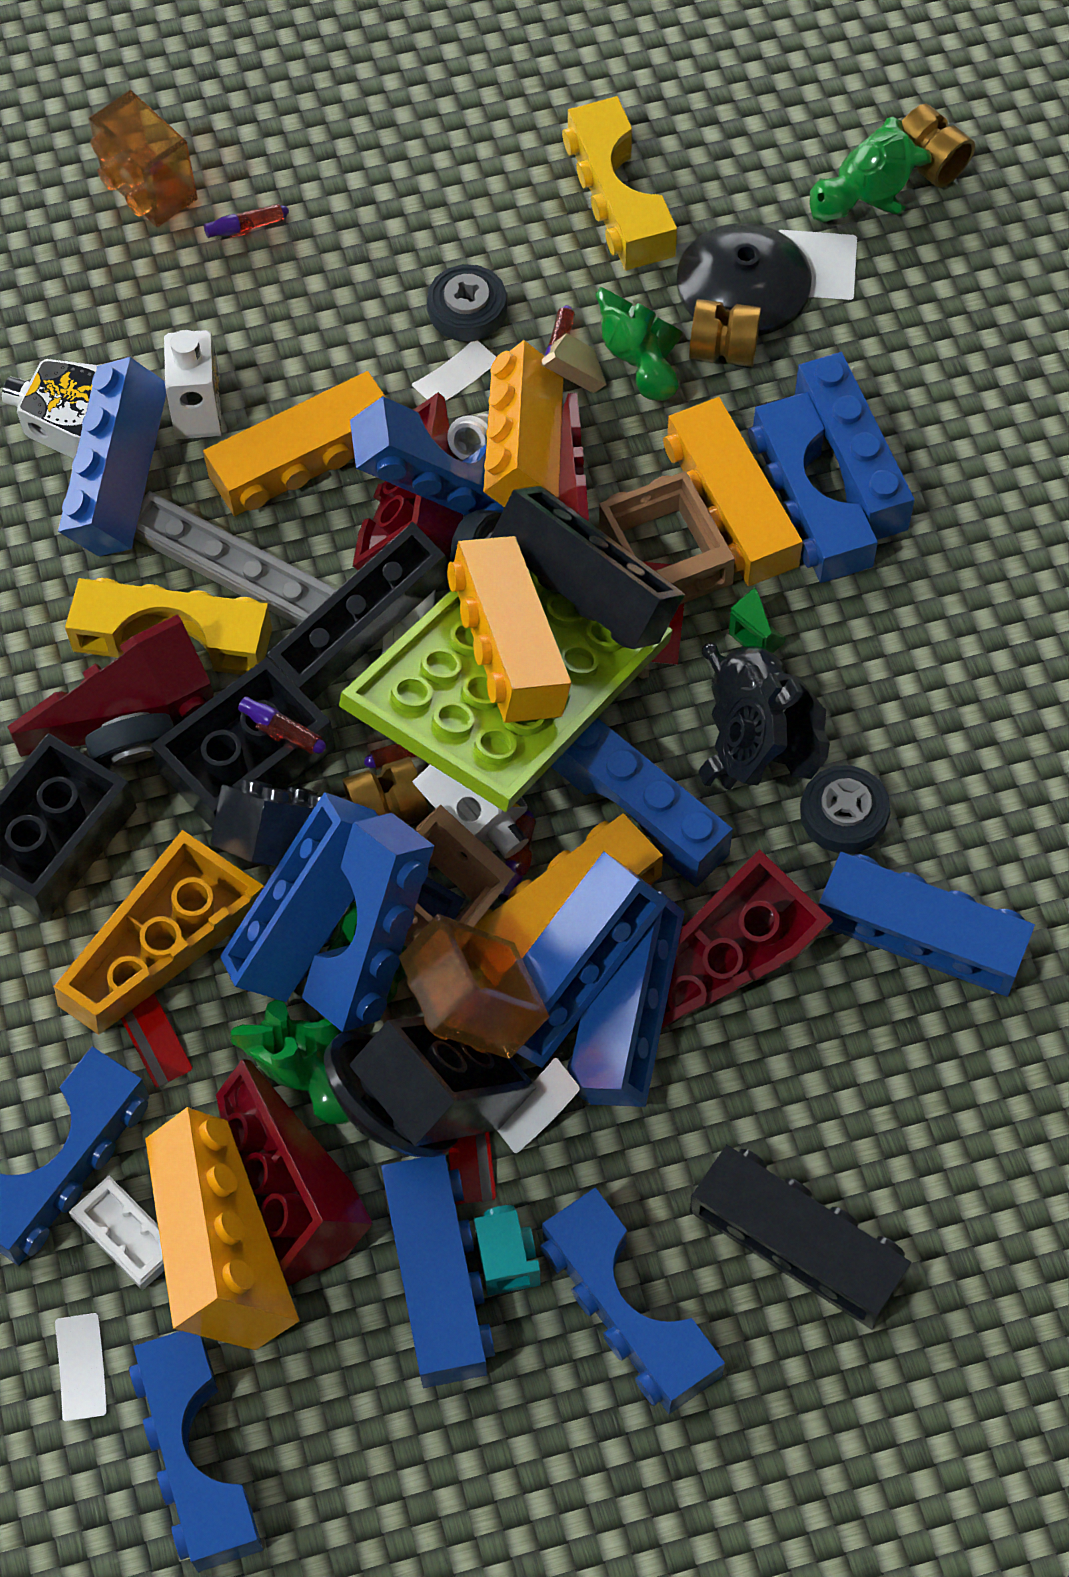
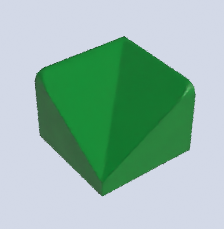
M755 588L750 590L731 607L729 635L743 647L758 646L773 654L785 643L786 638L768 623L760 596Z

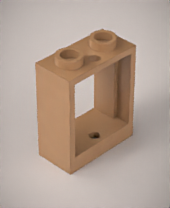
M686 471L673 476H661L653 480L649 485L628 493H616L606 501L599 503V530L632 555L634 553L622 531L672 512L680 511L702 553L655 572L685 593L681 604L732 585L735 563L733 554Z
M441 804L414 830L435 845L430 862L471 900L448 930L440 925L418 903L416 904L414 919L408 929L404 945L412 955L420 959L431 970L437 967L461 945L516 874Z

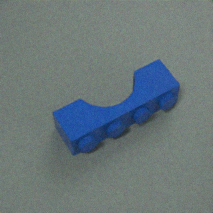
M838 352L799 364L795 395L808 392L825 428L824 436L830 443L841 470L846 503L861 505L877 540L908 531L915 499L843 353Z
M808 392L755 407L753 427L748 429V435L754 453L756 455L762 454L765 460L766 479L774 492L779 491L783 500L782 506L803 541L801 557L807 568L813 567L819 582L823 583L872 568L874 566L878 541L860 504L839 502L826 497L810 483L806 476V468L821 455L825 428Z
M384 396L350 419L356 469L464 515L481 509L503 512L505 507L483 492L486 445L463 461H459L448 455L438 446L428 433L417 411Z
M596 718L551 765L555 771L585 796L590 793H597L609 798L623 808L642 827L653 845L663 854V861L696 888L730 855L733 828L599 718Z
M393 813L353 822L340 867L352 887L356 900L357 926L355 935L350 945L314 955L302 998L341 1032L380 1021L387 1006L388 993L394 974L400 964L402 948L408 929L414 919V910L422 884L427 878L428 865L435 846Z
M93 1046L59 1087L71 1113L69 1135L61 1151L49 1163L35 1171L19 1175L0 1174V1253L18 1266L27 1255L33 1256L42 1248L50 1233L48 1228L61 1211L66 1213L76 1204L83 1191L82 1184L94 1169L100 1170L107 1164L115 1151V1141L126 1127H134L147 1110L149 1094L142 1078Z
M596 1187L542 1223L544 1243L540 1245V1248L546 1260L557 1273L564 1269L576 1285L571 1291L577 1303L589 1317L596 1313L608 1329L603 1333L605 1341L620 1361L628 1357L640 1374L635 1377V1381L643 1395L653 1406L660 1402L670 1415L723 1377L725 1362L692 1318L670 1322L654 1320L638 1313L624 1300L615 1282L614 1269L620 1255L626 1248L627 1229Z
M179 1331L133 1346L138 1364L130 1366L129 1372L137 1398L140 1399L147 1396L152 1416L144 1418L143 1425L151 1451L161 1449L166 1470L157 1472V1477L166 1506L173 1503L176 1504L181 1524L172 1526L171 1530L180 1560L190 1557L191 1563L199 1573L263 1551L249 1497L243 1485L223 1483L209 1478L193 1465L190 1457L189 1435L192 1423L201 1407L219 1392L203 1336Z

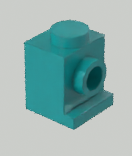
M511 1205L493 1207L486 1210L483 1217L474 1218L487 1295L491 1296L541 1286L538 1260L527 1262L528 1259L536 1258L531 1227H520L515 1207Z

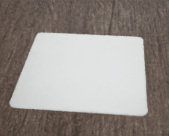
M779 230V232L792 239L807 257L812 276L809 297L852 300L854 298L857 237L855 235Z

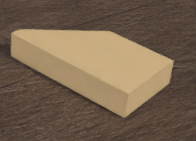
M568 333L555 341L551 346L549 354L542 359V366L590 392L595 393L606 385L594 348Z

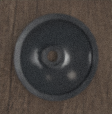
M753 223L727 224L703 233L686 248L677 269L678 294L685 309L692 317H694L697 299L723 302L726 310H731L736 304L761 307L758 336L775 332L791 323L804 309L811 291V269L807 257L801 248L785 234L770 227Z
M357 1031L338 1034L327 1046L324 1053L325 1074L329 1087L341 1110L355 1128L377 1144L413 1157H439L446 1154L456 1144L458 1138L414 1146L412 1142L404 1139L396 1131L393 1125L394 1120L382 1105L368 1096L363 1090L361 1079L349 1065L374 1036Z

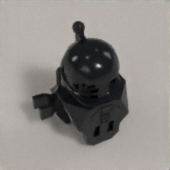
M705 644L702 647V655L710 661L715 672L711 682L716 702L712 711V718L719 734L714 747L718 754L707 759L698 770L704 786H711L718 776L724 788L731 790L737 780L744 784L758 786L762 780L763 771L771 761L785 764L792 777L812 779L827 760L830 742L825 733L827 710L800 678L788 674L781 660L766 649L758 646L742 647L730 652L725 657L719 653L718 647L715 644Z

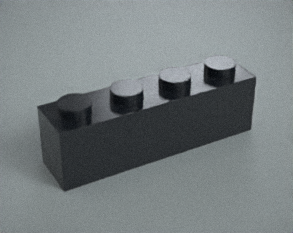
M541 486L514 489L490 538L515 536L527 568L539 577L538 581L543 587L554 593L562 594L575 604L574 608L577 613L589 620L600 623L611 632V638L616 643L629 649H638L660 643L685 596V593Z
M411 522L272 648L267 655L313 701L448 579L447 569L449 561L446 555L414 522Z
M726 1144L691 1195L689 1212L873 1330L905 1280L912 1262L904 1257L905 1252L888 1238L878 1236L875 1239L859 1229L857 1220L846 1211L838 1207L828 1209L812 1199L811 1191L799 1181L789 1177L782 1180L766 1169V1163L755 1153L747 1149H740L738 1152Z

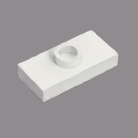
M107 1176L69 1211V1214L76 1223L142 1291L164 1271L157 1223L110 1176Z

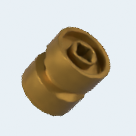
M928 104L919 105L902 120L903 131L908 134L916 146L929 150L932 156L931 163L917 167L918 172L939 188L953 182L969 164L976 147L975 141L954 125L948 126V119Z
M697 299L691 331L689 359L715 362L719 356H724L728 364L753 367L761 307L736 304L731 310H726L723 302Z
M410 757L383 765L379 775H375L370 770L342 779L347 800L375 810L378 816L393 813L407 825L422 821L429 816L426 798L412 782L418 777V774Z

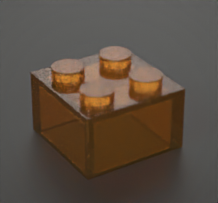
M129 90L88 118L93 135L90 143L98 156L100 167L97 169L98 175L110 191L117 190L125 197L128 206L138 217L144 215L155 227H159L198 200L187 141L132 90Z
M437 914L399 956L408 977V986L416 995L425 1016L424 1023L430 1032L440 1039L447 1040L449 1038L472 1046L479 1052H490L510 1059L550 1017L520 953L512 941Z

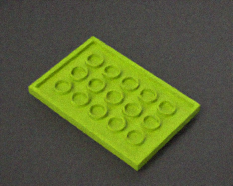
M528 569L571 680V687L562 717L504 723L498 704L492 703L489 699L487 674L484 665H478L475 660L474 638L471 629L465 628L462 624L460 614L461 601L458 593L452 591L446 594L341 692L339 707L499 809L507 812L669 643L673 631L671 628H667L658 644L638 649L623 647L611 638V632L597 621L581 616L576 612L574 603L562 594L554 593L543 587L538 581L539 577Z

